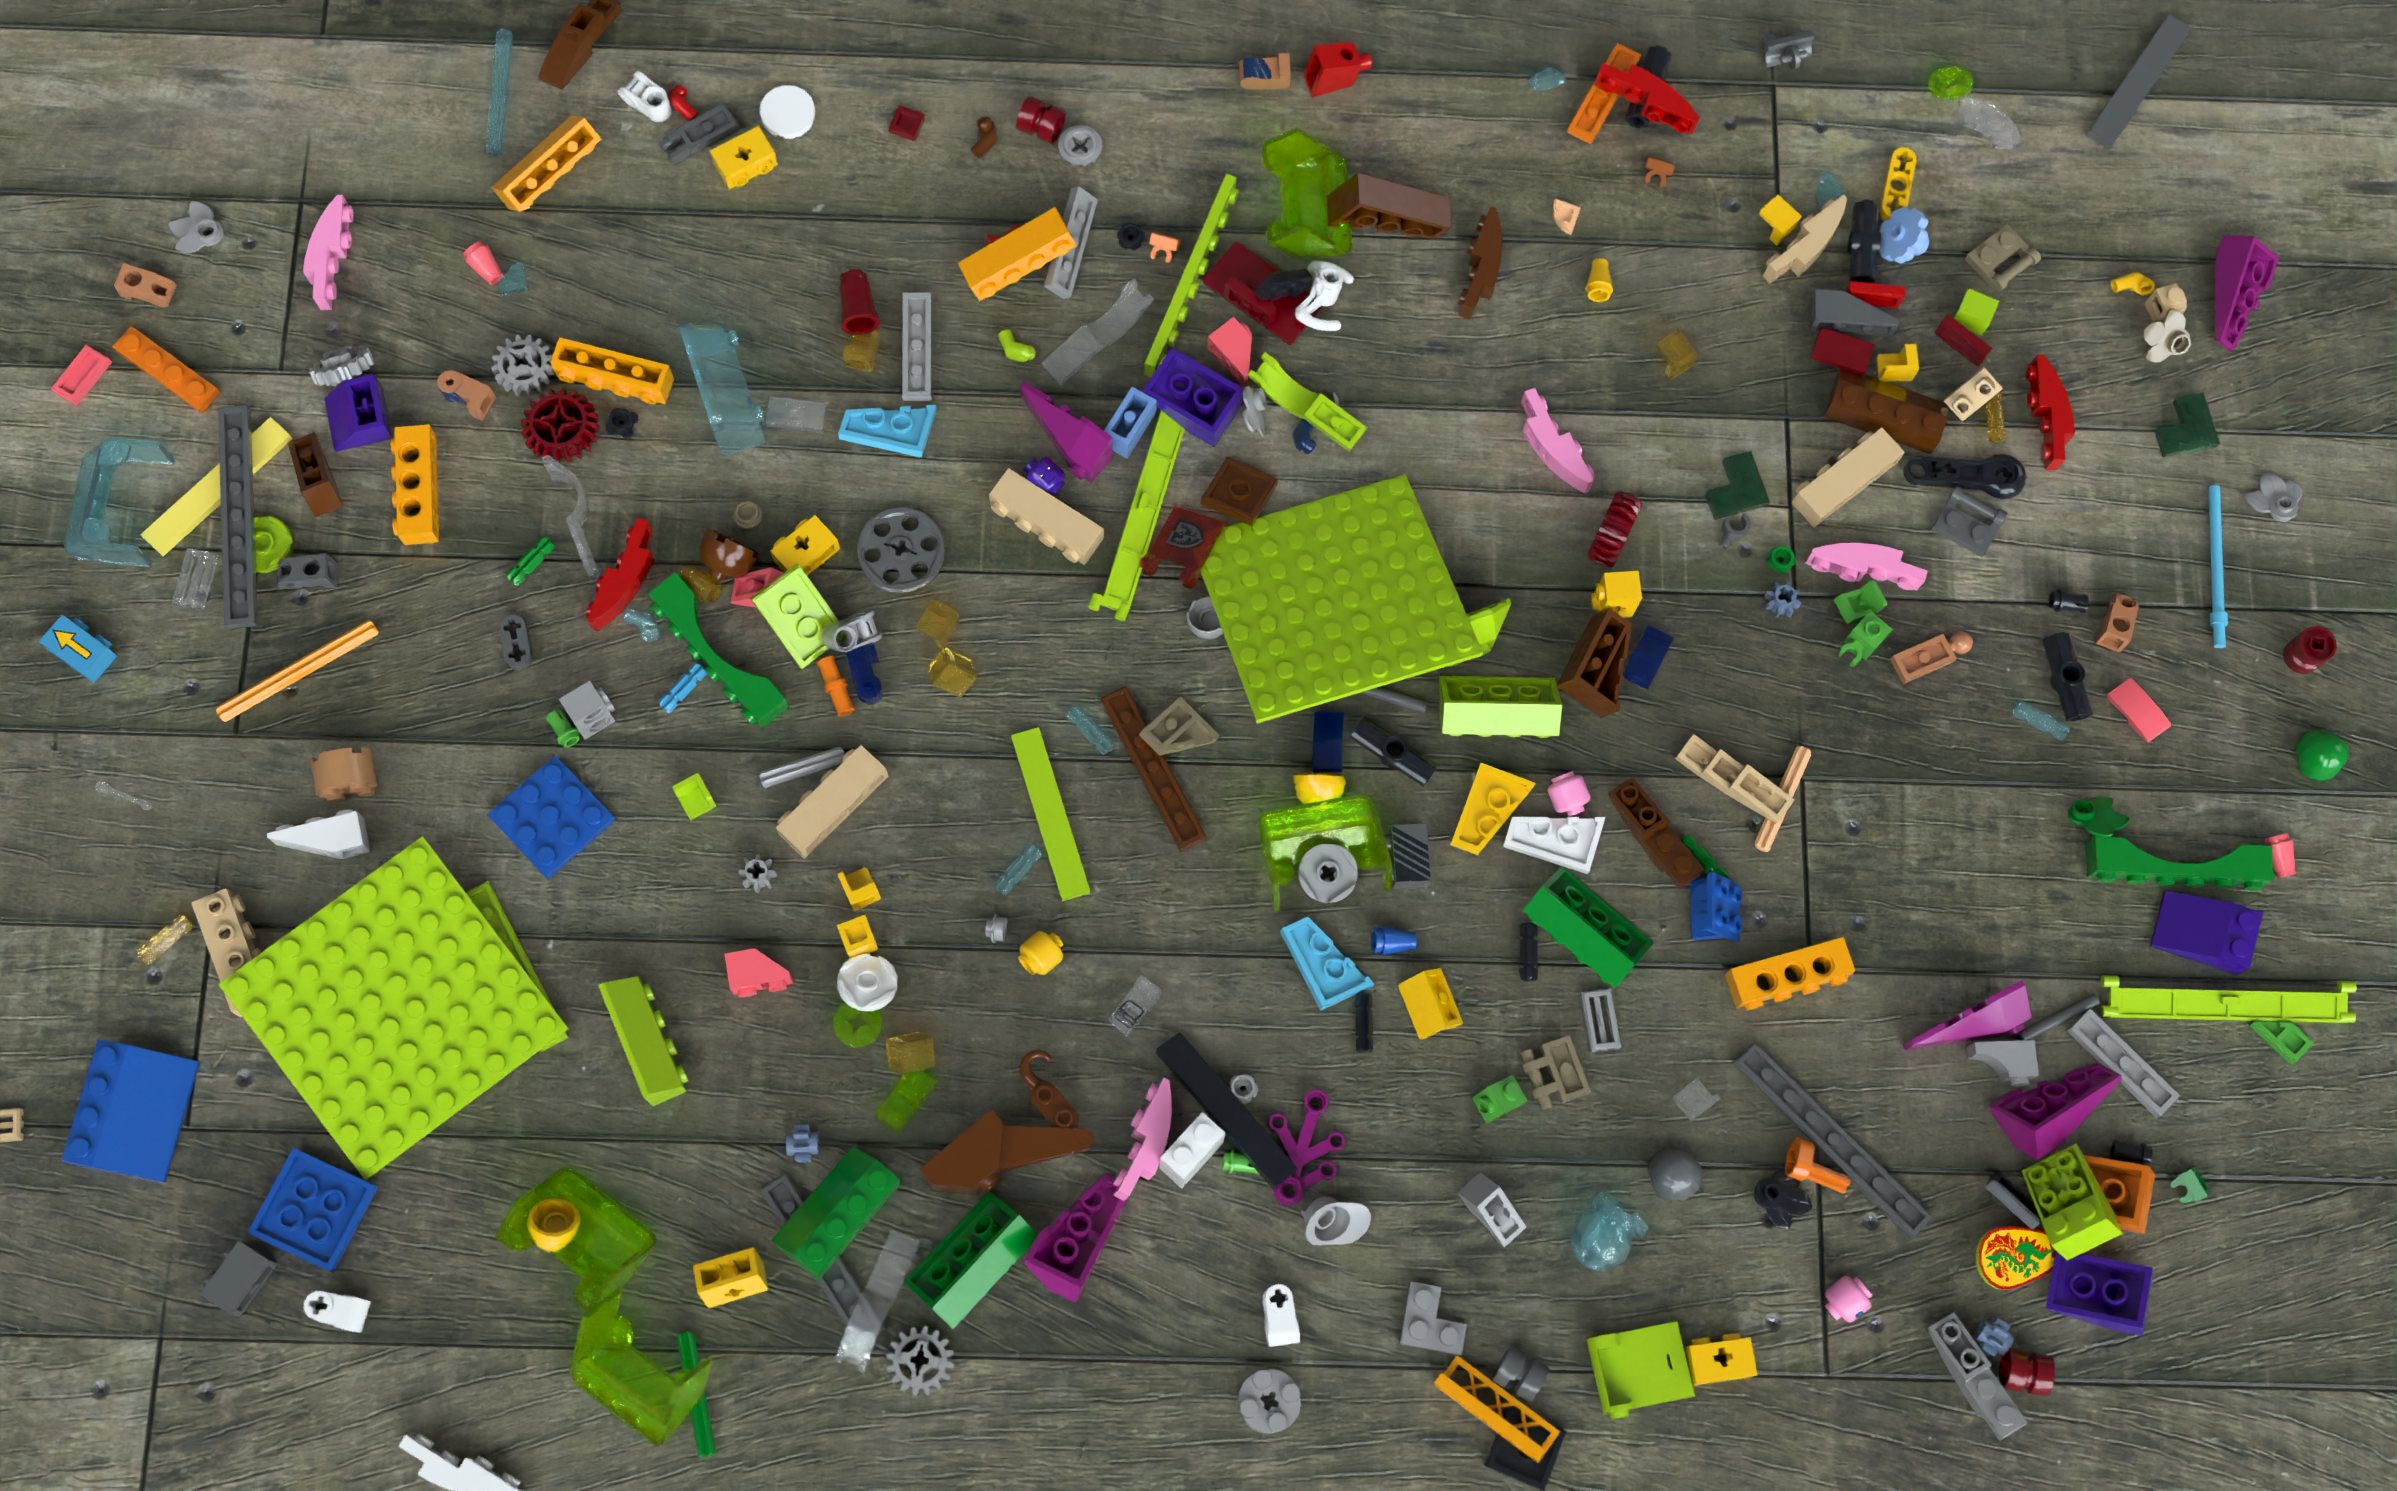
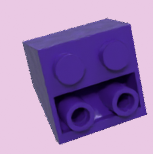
M374 374L345 380L324 398L335 452L392 438L383 388Z

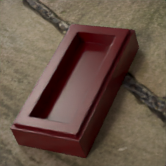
M1949 315L1942 320L1934 332L1935 335L1978 367L1993 349Z

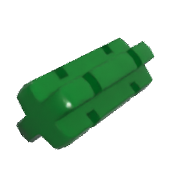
M542 536L535 543L537 546L535 548L531 547L516 563L518 566L516 568L512 567L506 573L507 579L512 584L519 586L526 579L524 576L526 574L530 575L545 559L543 556H548L553 551L555 546L548 538Z
M1688 834L1681 840L1705 869L1704 874L1715 872L1725 878L1728 877V872L1722 866L1718 867L1716 865L1718 862L1702 845H1697L1698 841L1692 835Z

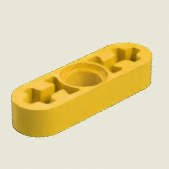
M1901 147L1896 149L1889 160L1879 207V215L1883 221L1890 220L1892 213L1889 207L1893 199L1897 200L1895 210L1908 206L1917 160L1915 153L1909 148ZM1899 158H1904L1906 163L1902 171H1898L1901 163ZM1891 181H1901L1905 189L1902 191L1893 189Z

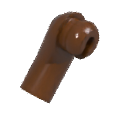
M983 116L977 121L980 140L971 148L972 153L977 158H981L997 142L995 123L987 116Z

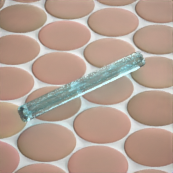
M501 28L496 33L485 148L488 154L498 156L503 149L513 41L512 31Z

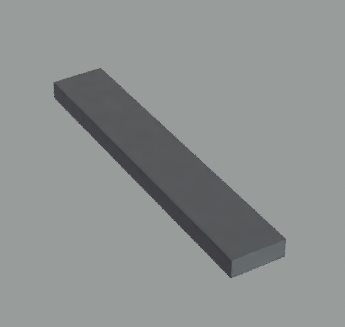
M2170 14L2167 16L2086 136L2110 150L2192 27Z
M786 1173L760 1189L761 1194L782 1226L787 1223L804 1203V1200ZM837 1258L818 1283L860 1347L886 1328L841 1258Z

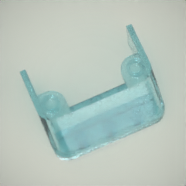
M686 323L678 326L722 457L766 443L759 423L764 421L760 405H753L734 348L739 345L735 330H728L727 325Z
M110 438L84 455L63 541L64 549L70 556L78 560L144 567L152 566V561L136 545L110 543L112 532L109 525L103 521L115 467L123 465L127 460L174 465V458L160 442Z

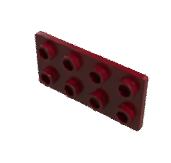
M1238 241L1231 245L1203 278V284L1288 345H1292L1307 327L1297 320L1295 309L1310 293L1305 290L1296 297L1287 296L1278 300L1268 299L1260 301L1255 294L1256 289L1269 274L1279 273L1280 271ZM1323 306L1317 308L1310 315L1315 318Z

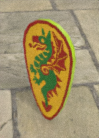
M1996 1227L1987 1231L1979 1240L1976 1249V1264L1981 1277L1988 1285L1995 1289L2010 1290L2026 1285L2052 1271L2056 1250L2051 1246L2045 1231L2023 1227Z

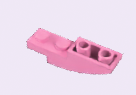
M337 195L319 218L305 255L303 273L310 284H314L313 299L320 310H332V300L337 297L334 274H337L339 270L338 259H347V248H351L352 245L349 223L353 222V208L351 205H348L343 195Z
M1535 388L1525 391L1521 405L1528 417L1523 428V433L1542 461L1558 477L1583 493L1589 492L1595 477L1591 466L1585 464L1581 456L1582 449L1576 439L1573 440L1570 432L1560 435L1558 424L1554 419L1551 420L1547 413L1548 407L1542 395L1539 396Z
M1838 543L1813 548L1805 561V564L1811 565L1814 570L1837 574L1845 581L1860 582L1867 573L1875 580H1887L1896 583L1905 590H1918L1924 583L1928 572L1922 568L1901 562L1903 554L1901 550L1868 543Z
M1163 1078L1158 1085L1152 1083L1144 1098L1149 1101L1144 1111L1141 1109L1137 1111L1130 1124L1135 1127L1131 1137L1139 1140L1141 1143L1137 1141L1134 1143L1127 1158L1131 1159L1127 1170L1121 1168L1113 1185L1117 1186L1113 1195L1122 1201H1125L1130 1196L1140 1176L1150 1180L1155 1175L1160 1164V1158L1164 1153L1172 1114L1170 1081L1166 1078Z

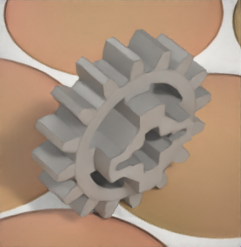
M519 334L516 335L515 342H511L508 338L505 339L507 346L505 348L497 346L500 355L492 356V360L496 365L491 366L494 375H496L497 383L499 385L503 384L502 386L506 392L513 388L516 396H519L522 390H525L526 394L530 396L531 389L533 388L541 392L540 384L542 382L550 384L547 375H555L550 363L553 355H551L552 352L549 346H544L540 338L534 342L529 334L525 340H522ZM539 357H541L542 360L540 368L537 365L540 362ZM506 363H509L510 366L507 368L508 373L506 374Z
M345 346L324 353V358L320 360L321 362L314 363V366L309 368V373L315 385L322 386L326 384V386L337 387L343 381L357 378L362 374V371L370 369L369 366L374 364V360L369 349L364 346L358 349L357 347Z
M927 1326L923 1327L922 1333H918L915 1327H911L910 1336L907 1337L904 1333H899L902 1340L900 1344L891 1342L890 1345L895 1349V1353L886 1355L887 1359L893 1361V1365L888 1366L887 1371L896 1372L891 1381L894 1384L902 1381L901 1391L905 1392L909 1387H912L913 1395L917 1396L919 1390L924 1389L925 1394L928 1396L931 1393V1386L941 1390L942 1386L939 1381L942 1378L950 1380L951 1377L946 1373V1369L954 1368L955 1364L948 1362V1358L955 1354L953 1350H945L949 1341L948 1339L939 1341L940 1332L938 1330L931 1336ZM917 1341L916 1347L910 1352H902L908 1344ZM930 1342L938 1347L941 1358L935 1357L930 1353ZM923 1348L924 1357L929 1362L928 1364H923L918 1371L917 1365L912 1361L913 1358H919ZM900 1364L910 1368L912 1371L911 1380L903 1375ZM931 1370H939L931 1380L923 1382L927 1373Z

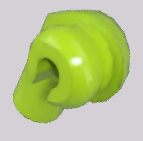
M1003 330L998 334L1007 358L1019 362H1027L1034 359L1036 355L1034 347L1015 342L1011 330Z

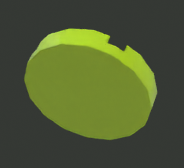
M273 516L254 517L256 572L268 573L278 569L279 560L290 558L293 553L294 540L292 533L283 521Z

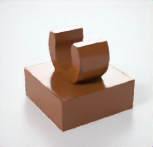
M1648 157L1645 168L1651 170L1646 174L1645 182L1649 183L1651 176L1658 174L1661 177L1659 187L1663 188L1666 184L1665 174L1672 176L1676 165Z

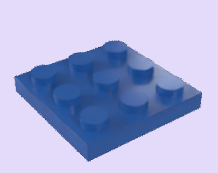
M556 755L487 814L547 879H550L616 820Z
M293 1148L247 1233L334 1273L379 1187Z

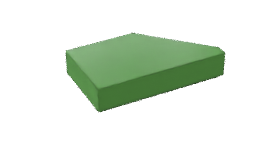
M2255 1020L2249 1025L2290 1065L2296 1063L2314 1044L2292 1021L2267 1022Z

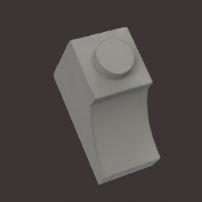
M2035 1040L1974 1042L1966 1047L1967 1059L1978 1060L1991 1066L1998 1073L2000 1082H2010L2011 1086L2029 1085L2030 1080L2039 1076Z
M1479 1172L1457 1192L1469 1211L1481 1221L1495 1240L1503 1247H1506L1526 1228V1225L1500 1186Z

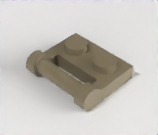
M2006 224L1971 251L1964 260L1994 291L2001 292L2007 287V283L2029 265L2034 266L2039 262L2041 255L2038 250L2029 247ZM2016 253L2020 255L2021 259L2003 273L1996 274L1994 270Z

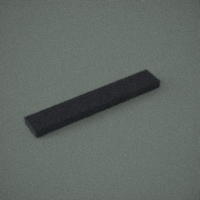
M1180 1032L1157 1048L1156 1054L1213 1121L1225 1132V1135L1273 1190L1297 1172L1298 1168Z

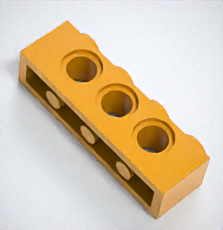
M430 424L395 427V438H391L390 441L392 454L395 455V464L391 466L392 479L396 482V491L392 492L393 507L397 509V518H393L392 521L394 535L398 536L404 545L439 542L436 434ZM419 455L415 461L408 462L411 456ZM420 481L417 487L413 489L408 488L412 482ZM421 508L416 515L409 516L413 509Z
M1842 937L1732 968L1725 974V978L1736 1009L1745 1006L1748 1011L1764 1006L1763 1001L1774 998L1775 1003L1792 998L1791 993L1802 990L1803 995L1820 990L1819 985L1829 982L1831 987L1844 984L1849 981L1847 977L1856 970L1845 939ZM1813 962H1820L1825 968V974L1817 973L1813 968ZM1786 969L1792 970L1796 974L1797 982H1791L1785 977ZM1758 977L1767 980L1769 984L1768 990H1762L1758 987L1756 982Z

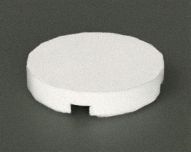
M783 85L774 88L765 95L761 102L760 116L763 125L774 136L779 135L784 136L786 139H792L802 136L813 125L816 110L812 97L805 90L797 86Z
M862 953L849 958L842 964L837 978V990L841 999L850 1007L860 1011H874L883 1008L892 1001L897 991L898 976L894 966L885 958Z

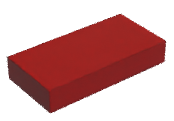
M1850 281L1845 292L1872 306L1898 308L1906 296V287Z

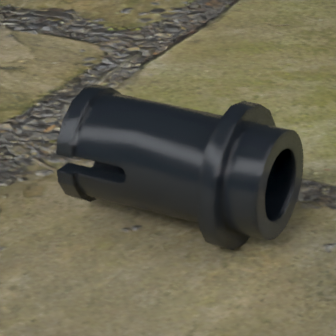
M2062 589L2052 591L2048 600L2049 607L2053 608L2056 612L2070 610L2085 613L2088 607L2083 606V604H2089L2088 595L2064 593Z
M2118 1140L2112 1142L2110 1149L2111 1159L2147 1166L2150 1165L2152 1160V1148L2147 1147L2144 1143L2139 1146L2119 1142Z

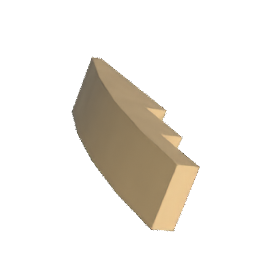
M1695 734L1690 736L1674 758L1726 795L1775 823L1781 820L1795 800L1750 765H1741L1722 749L1716 751Z

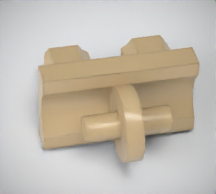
M1984 366L1948 395L1944 402L1963 422L2001 391L2003 386Z

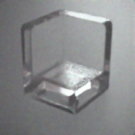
M1696 1078L1673 1096L1672 1099L1692 1122L1721 1099L1718 1093L1712 1096L1700 1080Z

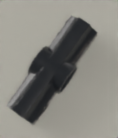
M1659 45L1649 47L1642 69L1647 70L1665 82L1664 75L1671 59V53L1667 51V48ZM1630 102L1625 121L1630 126L1635 128L1648 126L1649 119L1641 115L1644 105Z
M1872 200L1855 202L1853 206L1852 229L1847 245L1848 254H1851L1849 281L1874 283L1876 257L1880 250L1881 232H1878L1879 205Z
M2061 632L2045 637L2042 641L2052 671L2050 683L2052 688L2058 692L2066 721L2075 722L2091 717L2093 712L2083 682L2085 670L2077 661L2070 634ZM2063 673L2069 674L2072 682L2066 680Z
M1366 716L1359 722L1350 739L1379 757L1385 766L1397 769L1423 787L1438 766V764L1409 746L1402 736L1391 734ZM1395 746L1402 754L1397 757L1391 756L1386 749Z

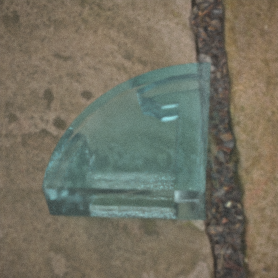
M1551 67L1546 68L1528 80L1532 90H1547L1566 82L1564 73Z
M1830 171L1823 175L1815 190V200L1819 209L1830 199L1836 201L1844 195V191Z
M522 262L512 265L502 280H500L499 294L501 297L529 291Z

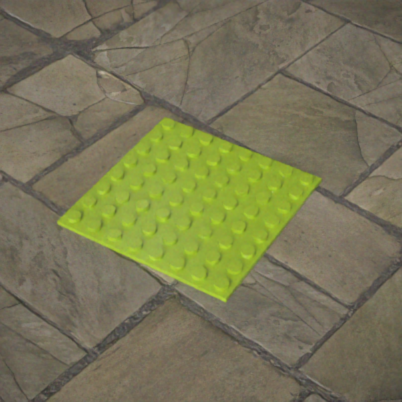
M1406 474L1260 516L1256 519L1253 526L1240 522L1203 533L1205 544L1192 550L1256 723L1483 656L1481 646Z
M424 836L218 984L365 1181L538 1053L562 1033L569 1030Z

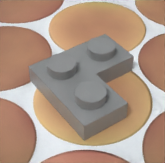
M1411 1281L1399 1344L1462 1356L1467 1324L1436 1318L1441 1287Z

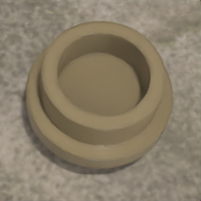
M743 501L735 507L733 518L740 528L752 529L760 524L762 510L755 502Z

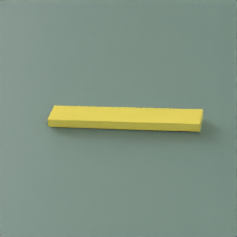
M271 417L252 433L253 475L293 439ZM220 463L140 534L162 556H165L221 505Z

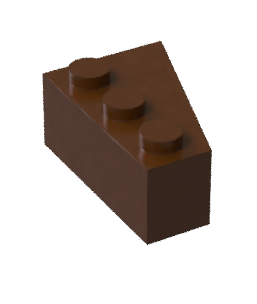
M1610 608L1592 615L1556 685L1601 718L1619 711L1620 702H1618L1620 686L1623 685L1624 676H1622L1623 663L1627 659L1632 628L1630 622Z

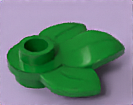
M2108 797L2078 800L2072 804L2068 811L2070 821L2078 826H2083L2087 832L2100 837H2111L2114 830L2122 829L2130 822L2129 817L2111 809L2113 799Z

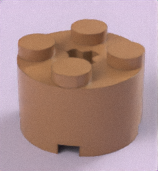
M361 747L362 753H353L352 748H341L318 754L319 760L314 757L310 758L316 795L320 798H327V803L346 800L345 795L357 793V797L374 795L377 779L372 750Z

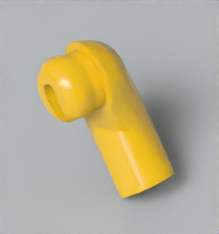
M2138 272L2115 278L2110 282L2111 289L2115 293L2129 289L2140 295H2148L2155 290L2154 281Z

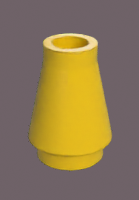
M1602 258L1592 261V268L1585 288L1588 298L1595 302L1608 300L1613 292L1608 268L1609 263Z

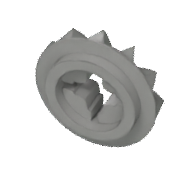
M1075 125L1066 129L1061 134L1058 141V150L1063 160L1070 162L1073 167L1075 165L1086 167L1088 163H1095L1097 157L1101 154L1102 140L1093 128L1085 125ZM1075 143L1079 145L1085 143L1086 152H1083L1081 149L1075 151Z

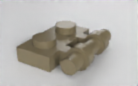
M1570 1035L1542 1044L1540 1049L1544 1057L1535 1059L1532 1049L1521 1052L1525 1063L1522 1065L1524 1072L1529 1074L1534 1090H1532L1534 1099H1538L1542 1110L1553 1106L1550 1094L1557 1092L1560 1102L1564 1103L1591 1093ZM1548 1067L1553 1083L1545 1085L1540 1072L1541 1068Z

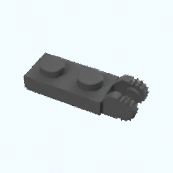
M721 104L678 127L677 131L663 138L659 145L663 151L677 147L683 141L684 145L673 150L668 156L672 164H677L687 159L690 154L693 155L738 131L740 128L727 106Z

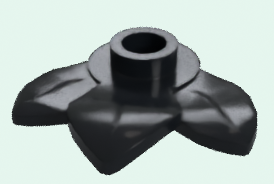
M1785 1169L1777 1171L1772 1178H1765L1759 1181L1754 1189V1199L1758 1205L1766 1209L1769 1220L1775 1226L1788 1230L1792 1224V1215H1802L1812 1209V1202L1807 1193L1798 1188L1801 1181L1785 1175ZM1768 1188L1772 1191L1773 1198L1768 1195Z

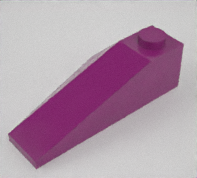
M2223 235L2221 244L2216 251L2215 340L2228 351L2234 350L2248 325L2247 316L2250 310L2256 311L2260 304L2257 300L2262 290L2267 291L2279 259L2276 254L2255 236Z
M1023 382L1020 385L1022 399L1068 467H1070V472L1080 480L1085 479L1092 483L1112 460V437L1084 416L1079 420L1076 419L1067 406L1062 405L1059 408L1054 406L1053 400L1048 395Z
M2021 980L1987 998V1000L1979 1003L1976 1007L1963 1011L1951 1018V1020L1939 1024L1902 1046L1905 1051L1993 1038L2005 1032L2008 1033L2009 1037L2024 1030L2025 1026L2023 1023L2032 1018L2024 982Z
M2096 1063L2066 1073L2062 1080L2050 1084L2045 1080L2037 1083V1088L2023 1092L2021 1089L2012 1091L1989 1105V1110L2013 1146L2039 1160L2060 1146L2122 1079L2119 1073Z
M1104 1174L1084 1192L1080 1199L1068 1210L1061 1213L1053 1224L1038 1234L1024 1261L1027 1267L1048 1290L1075 1303L1127 1199L1122 1201L1113 1195L1117 1189V1186L1113 1185L1115 1178Z

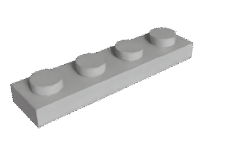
M1079 186L1071 188L1063 215V221L1077 246L1070 249L1066 254L1051 260L1044 287L1062 299L1071 298L1098 201L1097 198Z
M931 292L903 293V401H932Z
M2091 1009L2087 1010L2067 1030L2101 1065L2119 1073L2122 1079L2120 1083L2156 1118L2162 1116L2180 1097L2155 1070Z

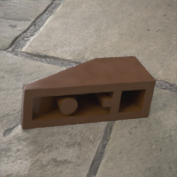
M314 432L288 442L301 493L314 516L318 517L328 514L335 509L343 507L336 483L316 433Z

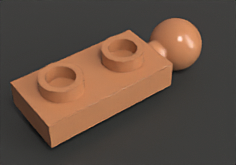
M1958 631L1950 637L1948 642L1944 634H1941L1893 655L1890 661L1900 680L1905 684L1953 663L1957 659L1954 652L1965 654L1970 651L1973 646V639L1969 633Z

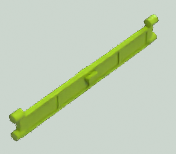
M1160 410L1103 596L1092 593L1088 608L1094 611H1099L1100 605L1115 610V618L1120 621H1125L1129 613L1185 430L1162 410Z
M2118 975L2101 976V986L2109 987L2108 1005L2100 1006L2101 1017L2354 1023L2356 1020L2355 1012L2348 1011V993L2356 992L2357 985L2355 981H2338V992L2119 987L2120 980Z

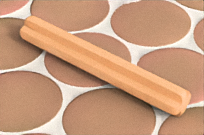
M1803 746L1795 748L1779 785V788L1792 798L1811 757V750ZM1784 816L1778 823L1765 817L1754 842L1755 848L1763 852L1770 851Z

